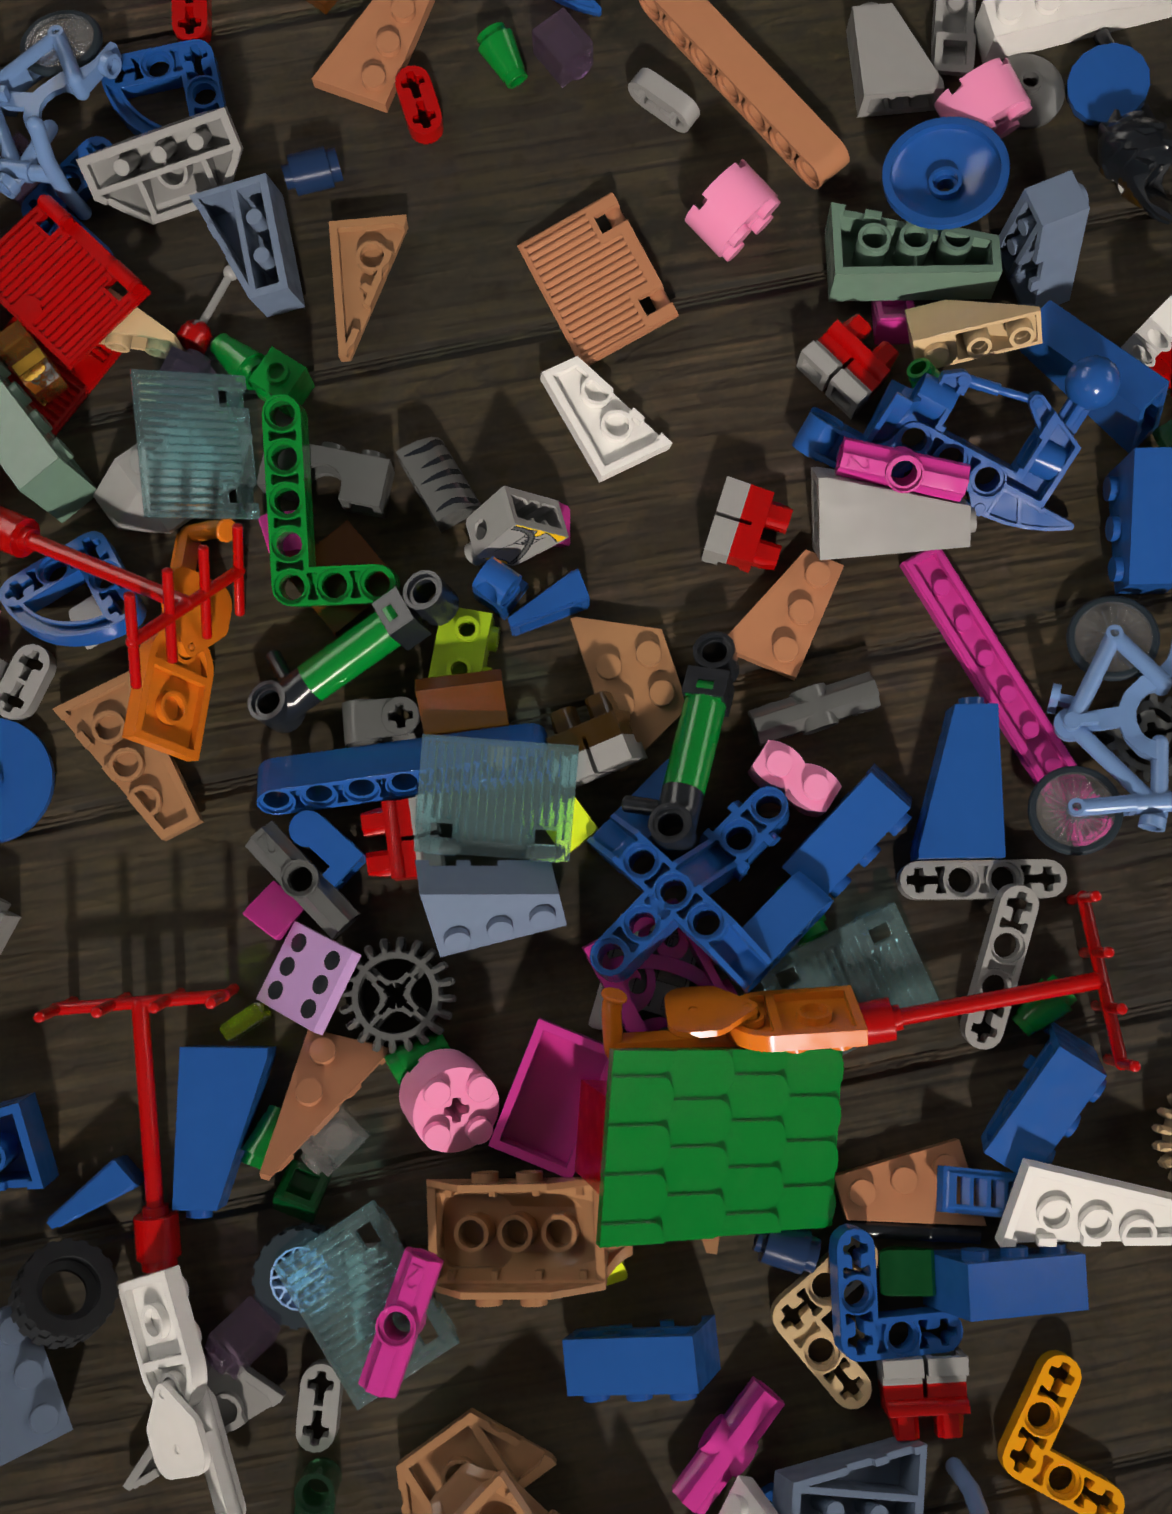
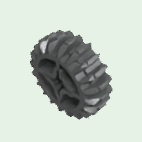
M398 937L395 950H392L389 940L383 938L380 939L379 944L380 954L371 945L364 947V952L369 961L364 962L361 958L359 959L356 966L359 972L357 975L353 973L349 982H353L352 989L345 988L341 996L351 997L352 1005L340 1007V1013H355L356 1018L349 1021L346 1027L348 1030H353L360 1025L363 1026L364 1030L359 1034L358 1042L365 1043L372 1035L375 1036L372 1044L373 1051L379 1052L384 1046L385 1041H389V1054H393L400 1042L403 1041L405 1049L410 1052L413 1048L412 1040L418 1037L422 1045L430 1042L426 1032L428 1029H431L438 1035L443 1034L445 1031L443 1026L436 1022L438 1016L447 1020L453 1017L451 1011L442 1009L443 1002H456V995H444L443 987L454 985L455 979L453 977L440 979L439 973L445 971L449 965L446 961H443L433 967L431 962L438 953L435 949L431 948L423 957L420 956L423 947L422 941L415 940L410 951H406V938ZM394 959H405L415 963L409 972H406L397 980L383 975L376 969L383 963ZM424 973L427 975L432 988V1003L429 1012L423 1008V1005L419 1003L415 995L416 987ZM367 980L372 983L371 985L375 987L380 996L379 1004L372 1017L368 1014L364 1002V990ZM400 984H407L403 996L409 1005L402 1006L401 1003H396L395 1007H388L393 996L386 986L400 988ZM398 1011L415 1018L420 1023L407 1032H393L381 1027L387 1019H390Z

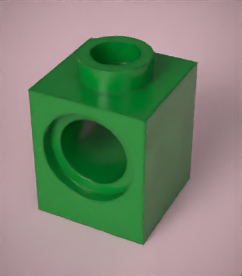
M274 347L270 348L249 378V382L257 396L264 402L272 395L285 394L302 405L315 387L305 366ZM285 406L279 409V411L293 419L295 415L293 407Z

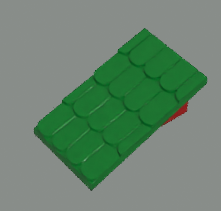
M742 1047L610 1048L607 1080L581 1079L575 1171L599 1194L596 1244L599 1248L664 1244V1242L713 1239L717 1236L781 1233L784 1230L817 1229L832 1226V1219L836 1208V1197L834 1194L835 1172L839 1161L837 1137L841 1121L840 1087L844 1074L843 1051L830 1048L807 1050L804 1053L792 1054L785 1051L759 1052Z

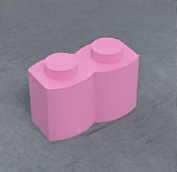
M774 740L767 741L747 772L753 782L760 788L766 786L778 788L785 794L791 807L810 817H820L823 815L842 788L838 779L831 772L821 766L805 763L793 748Z

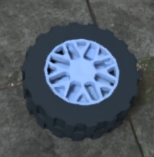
M301 1223L298 1226L292 1225L285 1228L262 1248L261 1254L255 1260L253 1266L255 1273L252 1276V1286L255 1288V1300L263 1308L261 1311L266 1316L269 1315L275 1320L274 1323L280 1326H290L289 1329L298 1330L300 1327H306V1329L315 1328L317 1324L321 1322L324 1324L330 1320L347 1300L351 1293L346 1252L350 1248L346 1242L343 1243L337 1232L334 1230L331 1232L326 1229V1226L321 1224L315 1226L310 1225V1223Z

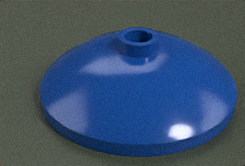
M940 117L927 120L906 131L890 148L882 169L884 194L891 208L901 218L916 226L936 230L962 227L985 216L1003 197L1010 176L1009 154L1001 138L992 129L978 121L963 117ZM944 188L950 189L949 191H940Z

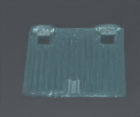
M130 369L144 518L259 519V503H254L253 488L257 481L249 408H244L243 394L247 389L245 376ZM218 390L226 391L227 407H220ZM228 486H236L237 503H230Z
M422 734L414 851L437 855L455 856L459 854L529 859V861L569 862L579 746ZM431 822L453 824L452 838L430 836ZM535 830L556 831L555 845L535 844Z
M895 902L885 906L880 905L855 917L853 921L790 950L761 980L765 991L851 985L857 1002L888 997L891 1005L898 1004L900 1008L940 1001ZM887 923L892 935L874 944L868 930ZM794 967L799 980L781 988L775 975ZM853 1047L852 1049L843 1051V1055L857 1048Z
M374 1200L273 1266L357 1411L377 1398V1396L365 1392V1389L358 1382L376 1333V1319L380 1312L384 1310L405 1250L399 1241V1233L383 1207L380 1208ZM370 1221L381 1241L368 1250L357 1229ZM433 1295L426 1315L439 1336L425 1345L421 1336L418 1335L403 1380L460 1342L455 1332L456 1327L440 1301L437 1302ZM393 1312L392 1319L396 1328L405 1332L410 1331V1321L407 1316L401 1312Z

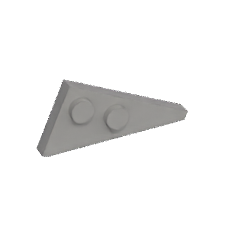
M218 1344L211 1349L205 1359L208 1374L207 1386L216 1396L226 1434L246 1424L248 1420L269 1407H274L280 1403L287 1393ZM150 1445L122 1486L128 1491L145 1485L161 1475L154 1462Z

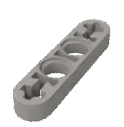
M1049 859L915 861L904 865L897 873L896 884L900 893L911 900L995 899L999 891L992 884V873L1001 867L1010 871L1013 876V883L1025 885L1037 894L1038 899L1055 897L1063 892L1067 884V875L1061 864ZM1021 867H1025L1024 875ZM1043 867L1046 868L1047 875H1054L1055 879L1053 884L1047 885V891H1044L1042 883L1024 884V876L1043 873ZM935 868H941L938 882L942 893H936L938 884L923 885L920 887V893L915 892L914 885L907 884V877L914 875L915 869H919V875L922 877L937 876ZM955 868H962L970 875L971 884L965 892H957L949 885V874ZM1021 892L1018 893L1016 898L1009 897L1008 899H1020Z
M1010 883L1004 885L996 894L968 995L983 993L982 984L991 975L1001 976L1004 981V989L1018 985L1039 910L1037 894L1031 888L1018 883ZM1019 892H1021L1020 899L1027 902L1025 909L1016 910L1013 919L1014 922L1022 924L1020 931L1009 925L1000 924L1001 918L1011 921L1013 908L1007 905V900L1009 897L1016 898ZM1010 933L1015 938L1016 948L1011 955L1000 957L994 950V942L1000 934ZM1011 1006L998 1008L996 1014L988 1010L985 1022L991 1026L990 1033H982L980 1039H977L978 1034L972 1030L973 1023L981 1024L985 1011L963 1014L960 1020L962 1036L969 1044L978 1049L987 1050L995 1047L1003 1037Z

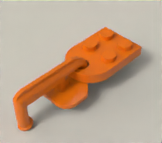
M225 517L220 520L195 523L181 528L175 539L170 568L173 569L174 590L191 595L199 589V573L196 572L198 546L201 545V541L219 539L225 543L232 540V525L235 524V521ZM226 588L211 597V639L206 640L202 638L200 605L176 620L177 663L170 664L167 662L165 628L140 645L142 687L140 689L131 688L122 738L186 762L199 761L214 677L213 659L208 647L227 635L232 613V599ZM161 603L162 613H164V604Z
M851 985L756 991L741 996L715 986L676 988L669 991L664 997L668 1030L623 1033L622 1005L627 1002V995L622 990L613 987L604 988L601 992L603 998L601 1010L603 1048L608 1058L610 1048L742 1047L759 1052L785 1051L792 1054H800L807 1050L831 1048L837 1051H846L853 1047L868 1046V1029Z

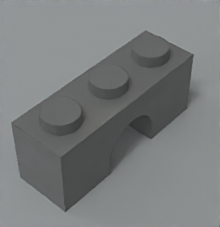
M322 442L321 446L309 444L311 484L323 476L336 477L341 480L338 500L344 511L385 519L395 475L390 459H386L383 453L374 450H362L361 454L346 451L344 446L333 442ZM286 449L278 457L279 467L284 471L290 470L297 462V454L294 449ZM263 453L256 483L266 496ZM295 491L287 492L282 497L284 500L300 502L299 496Z

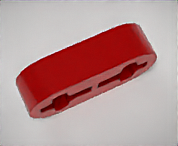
M171 0L172 27L178 42L200 39L209 44L212 37V0H193V3H189L188 0ZM190 19H195L197 27H194V33L187 34V31L190 30Z
M416 65L406 66L398 72L395 79L398 100L412 139L421 144H432L438 141L444 131L442 112L427 71ZM416 82L421 97L414 99L408 85L409 83ZM425 111L427 119L431 124L430 127L423 128L419 118L420 112Z

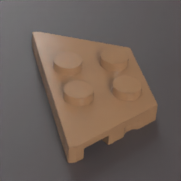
M582 617L570 618L594 694L600 691L610 692L617 703L618 709L629 711L631 717L629 724L636 742H642L644 750L651 747L680 718L684 704L682 687L662 629ZM630 766L620 769V772L626 771Z
M470 1408L398 1461L396 1471L398 1486L402 1496V1514H433L430 1500L467 1461L492 1471L504 1469L515 1481L525 1488L554 1467L557 1459L553 1453L476 1409Z

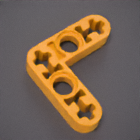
M1049 1350L1043 1353L1037 1360L1004 1430L997 1448L998 1460L1013 1478L1079 1514H1123L1125 1508L1124 1497L1110 1480L1051 1448L1079 1389L1082 1376L1077 1362L1066 1353L1059 1350ZM1063 1363V1369L1068 1373L1065 1380L1057 1378L1054 1382V1378L1049 1374V1369L1051 1366L1059 1368ZM1041 1385L1048 1391L1051 1389V1391L1059 1396L1056 1402L1044 1392L1039 1391ZM1038 1402L1048 1404L1051 1413L1048 1422L1042 1426L1031 1425L1028 1421L1030 1407ZM1024 1427L1030 1434L1038 1437V1442L1035 1443L1030 1437L1027 1440L1020 1432V1429ZM1025 1445L1024 1450L1030 1456L1027 1462L1019 1460L1015 1466V1461L1010 1456V1453L1013 1449L1021 1451ZM1058 1466H1065L1071 1471L1072 1479L1070 1484L1061 1490L1053 1489L1049 1483L1051 1471ZM1085 1485L1097 1495L1102 1496L1105 1493L1110 1499L1109 1505L1106 1507L1100 1504L1097 1508L1096 1504L1088 1496L1081 1493L1083 1486Z

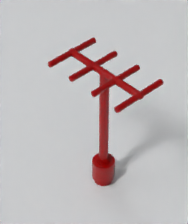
M0 506V551L18 558L27 557L36 551L131 590L125 592L123 598L127 635L125 644L128 648L130 686L132 689H140L142 687L139 645L165 628L167 662L170 664L177 663L176 620L200 605L202 638L206 640L211 639V597L233 582L235 615L239 617L245 615L244 574L246 568L244 566L243 525L240 523L232 525L233 567L210 581L209 547L207 545H199V589L191 595H186L174 590L172 568L165 567L162 569V584H159L40 535V527L35 519ZM135 593L164 604V613L139 629Z
M1082 890L1066 898L1069 905L1078 904L1088 946L1080 948L1078 954L1082 958L1091 959L1092 973L900 1008L898 1004L891 1005L888 997L858 1002L868 1029V1046L896 1041L897 1031L904 1030V1025L1098 990L1100 1001H1092L1091 1009L1103 1012L1112 1054H1105L1103 1056V1062L1116 1067L1118 1070L1138 1072L1141 1069V1064L1136 1060L1127 1058L1117 1014H1126L1128 1007L1123 1003L1114 1002L1104 959L1113 957L1115 951L1112 947L1101 946L1091 903L1100 901L1102 898L1101 893L1097 890L1089 892Z
M236 983L217 990L186 992L184 988H178L167 994L132 996L130 992H125L114 998L79 1001L78 997L72 996L51 1004L49 1007L36 1012L33 1016L35 1022L41 1023L59 1015L91 1013L93 1018H99L111 1011L131 1010L146 1205L142 1206V1213L135 1215L133 1222L136 1261L141 1263L142 1272L153 1273L178 1265V1257L182 1254L179 1211L172 1210V1208H169V1203L164 1202L150 1013L154 1014L171 1006L205 1004L206 1008L213 1009L222 1002H227L230 997L238 993L239 986Z

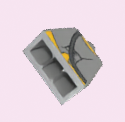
M503 486L467 518L466 527L471 542L465 545L464 553L469 562L475 566L481 565L492 556L504 564L518 565L564 541L569 536L558 500Z

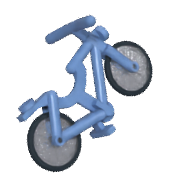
M62 10L41 17L24 33L20 43V55L0 70V153L2 157L0 156V192L8 198L14 199L21 192V187L24 183H50L57 196L81 220H88L91 217V208L70 186L54 156L51 142L58 132V125L53 120L43 121L41 118L46 104L55 96L67 92L75 95L78 100H87L90 92L104 76L114 79L121 71L122 55L117 44L110 41L100 52L103 43L102 30L97 21L86 13L75 10ZM51 77L50 80L38 87L33 93L26 92L42 78ZM18 112H24L23 120L31 137V141L21 157L4 117H17Z
M1105 596L1094 599L1083 605L1073 615L1066 633L1067 648L1075 664L1086 674L1075 696L1062 694V685L1053 683L1046 713L1055 714L1057 706L1063 707L1064 709L1055 716L1053 723L1054 732L1057 737L1066 742H1077L1130 794L1120 795L1107 777L1087 767L1066 766L1053 770L1041 778L1029 797V822L1036 836L1046 846L1066 855H1087L1106 847L1118 834L1123 816L1140 815L1138 821L1139 828L1151 832H1165L1168 813L1172 812V792L1169 790L1168 739L1164 735H1156L1152 739L1146 737L1141 732L1137 723V708L1140 701L1152 693L1164 696L1168 694L1172 687V639L1168 658L1159 666L1154 661L1160 646V632L1156 620L1143 605L1132 599L1120 596ZM1135 676L1138 677L1125 691L1118 707L1088 711L1103 680L1122 681ZM1119 728L1124 741L1139 757L1150 761V788L1092 732Z

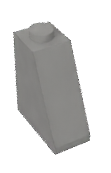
M868 2L860 6H852L846 34L857 118L935 111L934 104L944 91V81L893 3L878 4Z

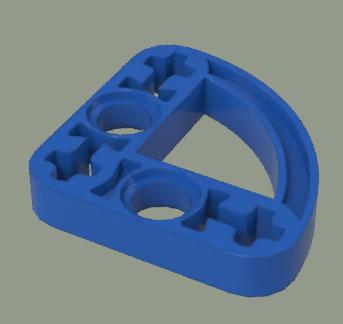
M191 39L121 54L122 67L120 72L125 73L123 81L116 83L118 76L114 79L104 76L101 80L104 91L116 114L134 135H139L162 126L139 113L127 100L129 98L184 87L189 116L226 106L218 62L211 46L206 41L200 39ZM202 56L201 64L205 75L198 76L194 67L195 57ZM155 63H168V72L163 76L155 77L149 74L151 66ZM137 68H140V71L144 78L138 79L137 76H139V74L136 70ZM209 89L216 93L214 100L209 104L201 105L195 102L197 94L202 90Z
M87 532L65 544L92 556L91 552L96 549L102 561L126 570L116 549L100 532ZM45 556L7 579L0 588V601L6 611L33 636L55 645L80 647L108 642L126 634L125 613L122 614V610L116 601L120 599L124 601L123 594L131 590L116 584L108 588H100L103 579ZM67 567L66 573L59 580H49L51 574L57 568ZM38 582L43 585L41 588L37 585ZM87 583L103 615L81 621H57L42 617L35 612L82 584ZM135 593L137 623L139 627L146 618L147 610L140 594Z

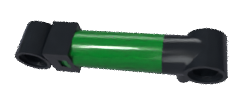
M421 570L414 573L406 581L403 593L397 587H394L372 603L376 612L294 670L290 671L279 650L269 651L265 659L277 682L273 680L263 681L252 689L247 704L249 713L253 718L279 733H290L296 730L302 724L307 711L398 647L402 646L408 651L430 636L432 633L425 622L433 626H440L450 622L459 609L457 593L435 572Z
M719 631L703 634L696 640L693 646L696 666L688 665L682 688L684 704L659 800L631 795L624 796L622 800V810L624 812L650 816L648 828L655 846L670 860H676L698 844L696 829L723 719L724 717H729L735 693L733 682L736 681L739 675L740 666L735 644L730 636ZM715 658H723V659H722L721 661H719V662H713V663L710 662L711 660H713V659H715ZM672 827L683 828L675 836L664 835Z

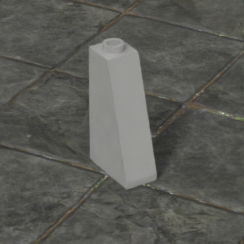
M811 467L812 548L819 560L970 547L971 533L975 532L977 528V516L974 507H971L963 497L961 502L915 492L898 493L888 486L835 475V470Z

